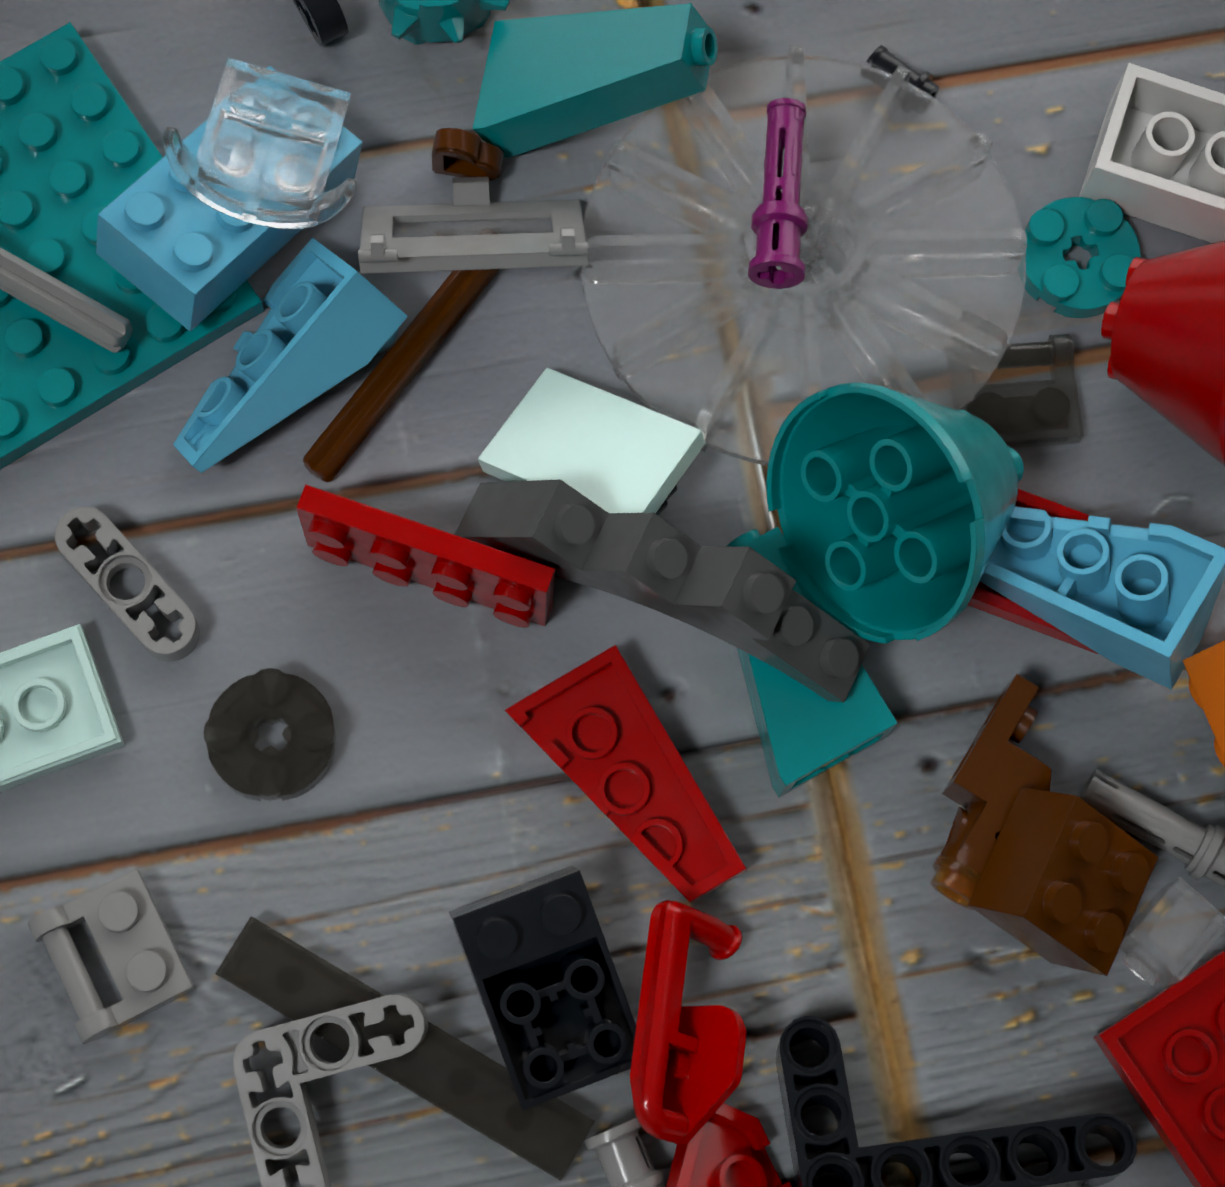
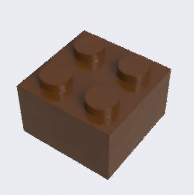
M1021 787L968 906L1050 963L1108 976L1158 860V856L1077 795Z

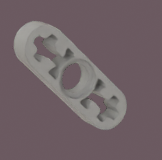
M78 507L65 513L55 528V542L65 560L153 657L162 661L172 662L188 656L198 643L200 631L196 618L185 602L104 513L92 507ZM84 527L88 532H93L100 528L95 534L96 539L110 557L100 565L97 558L84 545L78 546L73 550L78 543L74 536L77 529ZM119 548L123 550L122 552L116 553V551ZM133 568L142 572L145 576V585L138 596L129 600H121L111 595L110 582L118 571ZM98 569L96 574L90 573L91 571ZM160 593L165 596L163 598L155 600L158 594ZM153 603L167 621L173 623L179 618L183 619L178 625V629L182 634L179 640L172 643L170 639L163 637L157 642L154 641L159 635V631L153 620L145 613ZM140 614L135 621L131 618L134 615Z

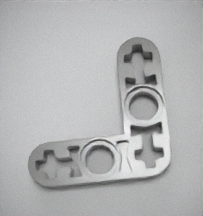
M403 993L390 994L261 1029L245 1036L239 1042L233 1055V1071L262 1187H291L292 1178L289 1166L287 1165L276 1172L272 1160L288 1159L304 1149L307 1150L310 1162L302 1161L295 1165L301 1185L331 1187L306 1082L396 1058L416 1049L425 1039L429 1028L428 1015L423 1005L417 999ZM391 1005H396L400 1015H412L414 1027L404 1032V1044H397L393 1034H385L369 1039L368 1042L373 1048L374 1053L363 1054V1032L354 1018L355 1013H365L364 1027L389 1018L388 1007ZM325 1023L340 1025L349 1036L350 1046L348 1052L338 1062L322 1060L314 1050L313 1037L315 1032ZM265 1041L269 1051L280 1050L283 1058V1063L273 1067L276 1088L290 1082L293 1095H278L259 1105L255 1092L269 1090L268 1080L263 1069L252 1070L249 1058L259 1053L258 1042ZM284 1107L290 1109L297 1115L300 1121L301 1131L299 1137L290 1146L273 1144L265 1133L264 1122L267 1115L274 1108Z

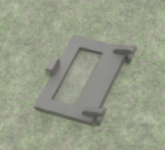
M489 177L452 178L453 204L363 207L360 250H358L360 274L588 266V242H586L580 199L490 202Z

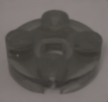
M262 669L254 675L245 676L231 684L214 703L203 731L209 760L221 780L237 794L252 800L261 801L260 799L271 801L282 799L284 801L304 795L324 778L332 765L335 753V723L328 702L311 683L299 676L283 673L279 669ZM279 721L287 726L282 733L287 744L278 751L276 748L268 746L263 751H260L255 747L260 738L257 729L266 722L269 725H274Z

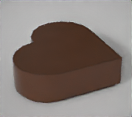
M441 128L436 131L432 148V171L438 174L461 178L489 177V181L500 177L504 161V152L500 148L482 142L477 135L466 130Z

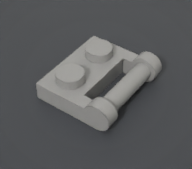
M134 869L64 905L48 909L28 921V926L35 941L44 942L77 1013L79 1021L74 1026L83 1044L100 1039L196 990L138 869ZM85 921L122 997V1001L110 1007L104 1008L68 931Z

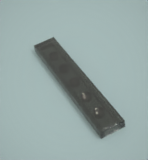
M252 916L215 973L220 978L292 1021L385 996ZM391 1005L388 1007L389 1018L364 1027L365 1013H355L354 1018L363 1032V1054L374 1053L373 1048L368 1042L369 1039L385 1034H393L397 1044H404V1032L414 1027L412 1015H400L396 1005ZM428 1022L429 1028L425 1039L416 1049L396 1058L367 1065L560 1182L595 1120L558 1098L522 1111L506 1067ZM325 1023L316 1030L315 1035L345 1053L348 1052L350 1046L349 1036L340 1025Z

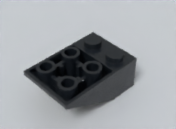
M569 866L449 912L522 1111L631 1069L636 1024L580 870Z

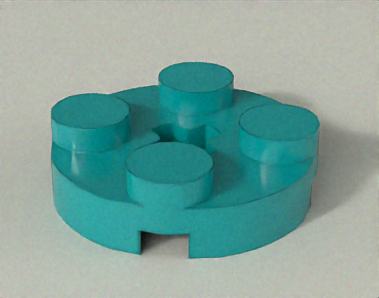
M1068 197L1045 205L1031 216L1016 249L1015 259L1019 279L1026 292L1036 301L1040 297L1047 304L1056 307L1055 313L1065 317L1089 318L1105 313L1110 302L1120 301L1126 287L1128 268L1134 258H1141L1137 236L1129 222L1123 218V212L1115 202L1108 199H1098L1095 201L1084 197ZM1071 246H1079L1087 250L1091 255L1087 262V269H1079L1076 261H1065L1063 254L1069 252Z

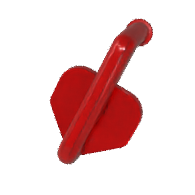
M672 900L658 903L652 910L630 1069V1084L636 1119L645 1132L664 1141L685 1145L739 1086L742 1078L746 1045L745 1024L742 1017L735 1010L722 1005L681 1006L689 940L691 939L707 946L709 954L714 959L724 960L734 955L739 949L743 936L737 926L727 925L710 914Z

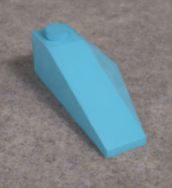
M313 237L277 278L264 297L263 302L271 309L256 333L252 334L251 332L243 331L233 349L238 354L236 365L230 375L218 378L210 384L173 444L183 457L201 473L366 366L377 353L384 351L393 343L400 325L408 317L358 271Z
M1015 506L980 582L1113 663L1172 690L1185 668L1182 660L1192 656L1203 637L1224 581L1225 548L1172 525L1150 523L1148 529L1111 524V518L1090 515L1088 521L1050 517L1045 510Z

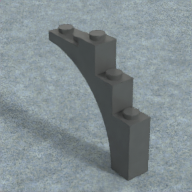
M561 479L480 483L454 534L554 568L556 578L589 586L625 598L687 623L778 669L827 701L845 702L870 646L866 641L794 591L793 587L796 580L751 547L700 546L654 512L608 513Z

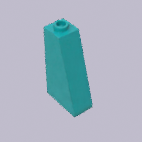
M692 3L495 21L472 129L486 143L500 148L504 152V157H513L706 91L710 65L715 63L718 54L715 32L707 25Z
M778 526L763 535H760L757 529L750 530L738 536L726 546L751 547L792 577L779 548L788 544ZM796 582L793 590L810 601ZM737 648L771 784L778 798L885 739L897 725L896 719L862 664L845 702L827 701L778 669Z

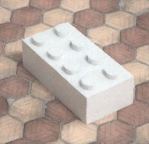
M1128 63L1110 98L1079 197L1090 198L1095 201L1098 199H1108L1115 202L1121 208L1123 214L1210 243L1225 241V94Z

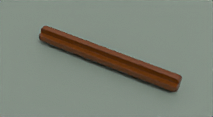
M500 269L453 270L304 455V466L312 475L324 482H330L334 479Z

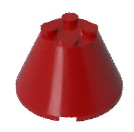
M1225 241L1152 259L1136 257L1128 268L1126 287L1120 303L1110 302L1102 320L1101 335L1104 339L1111 340V355L1107 368L1108 377L1122 383L1225 467Z

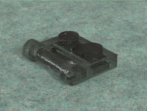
M1069 333L1050 335L1048 341L974 347H969L967 341L948 342L946 344L945 357L952 409L965 410L969 414L985 421L1001 436L1007 447L1010 448L1080 443L1084 433L1073 367L1074 345ZM1050 366L1052 380L972 386L970 371Z

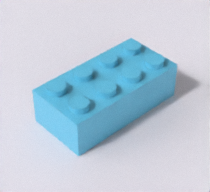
M268 66L98 214L96 254L191 332L354 182L363 142L276 70Z

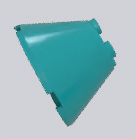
M855 382L839 384L807 397L789 413L775 437L767 468L768 512L777 509L781 529L788 544L779 548L780 553L792 577L815 606L861 638L884 644L893 640L916 639V641H919L947 627L961 614L972 598L1014 510L1018 494V482L1023 477L1024 465L1020 455L1014 449L1007 447L1001 436L989 424L965 410H955L874 384Z

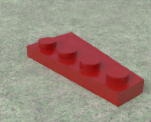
M616 645L504 710L691 904L748 871Z

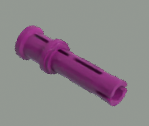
M793 98L775 99L767 105L766 113L768 119L762 204L756 208L751 219V229L757 234L755 257L749 261L748 277L759 286L773 289L791 288L799 285L804 281L806 270L805 264L800 260L801 237L808 229V217L800 206V190L803 166L804 119L806 118L807 110L804 103ZM784 148H785V152H784V168H783V176H782L783 151H784Z

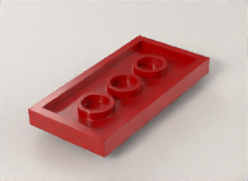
M305 484L296 510L307 546L313 547L312 553L318 558L338 566H348L351 560L374 568L372 571L373 575L393 585L407 587L409 582L413 581L434 588L432 593L435 597L455 606L468 607L470 601L494 609L493 615L499 620L517 627L527 628L530 622L542 626L546 625L554 600V568Z

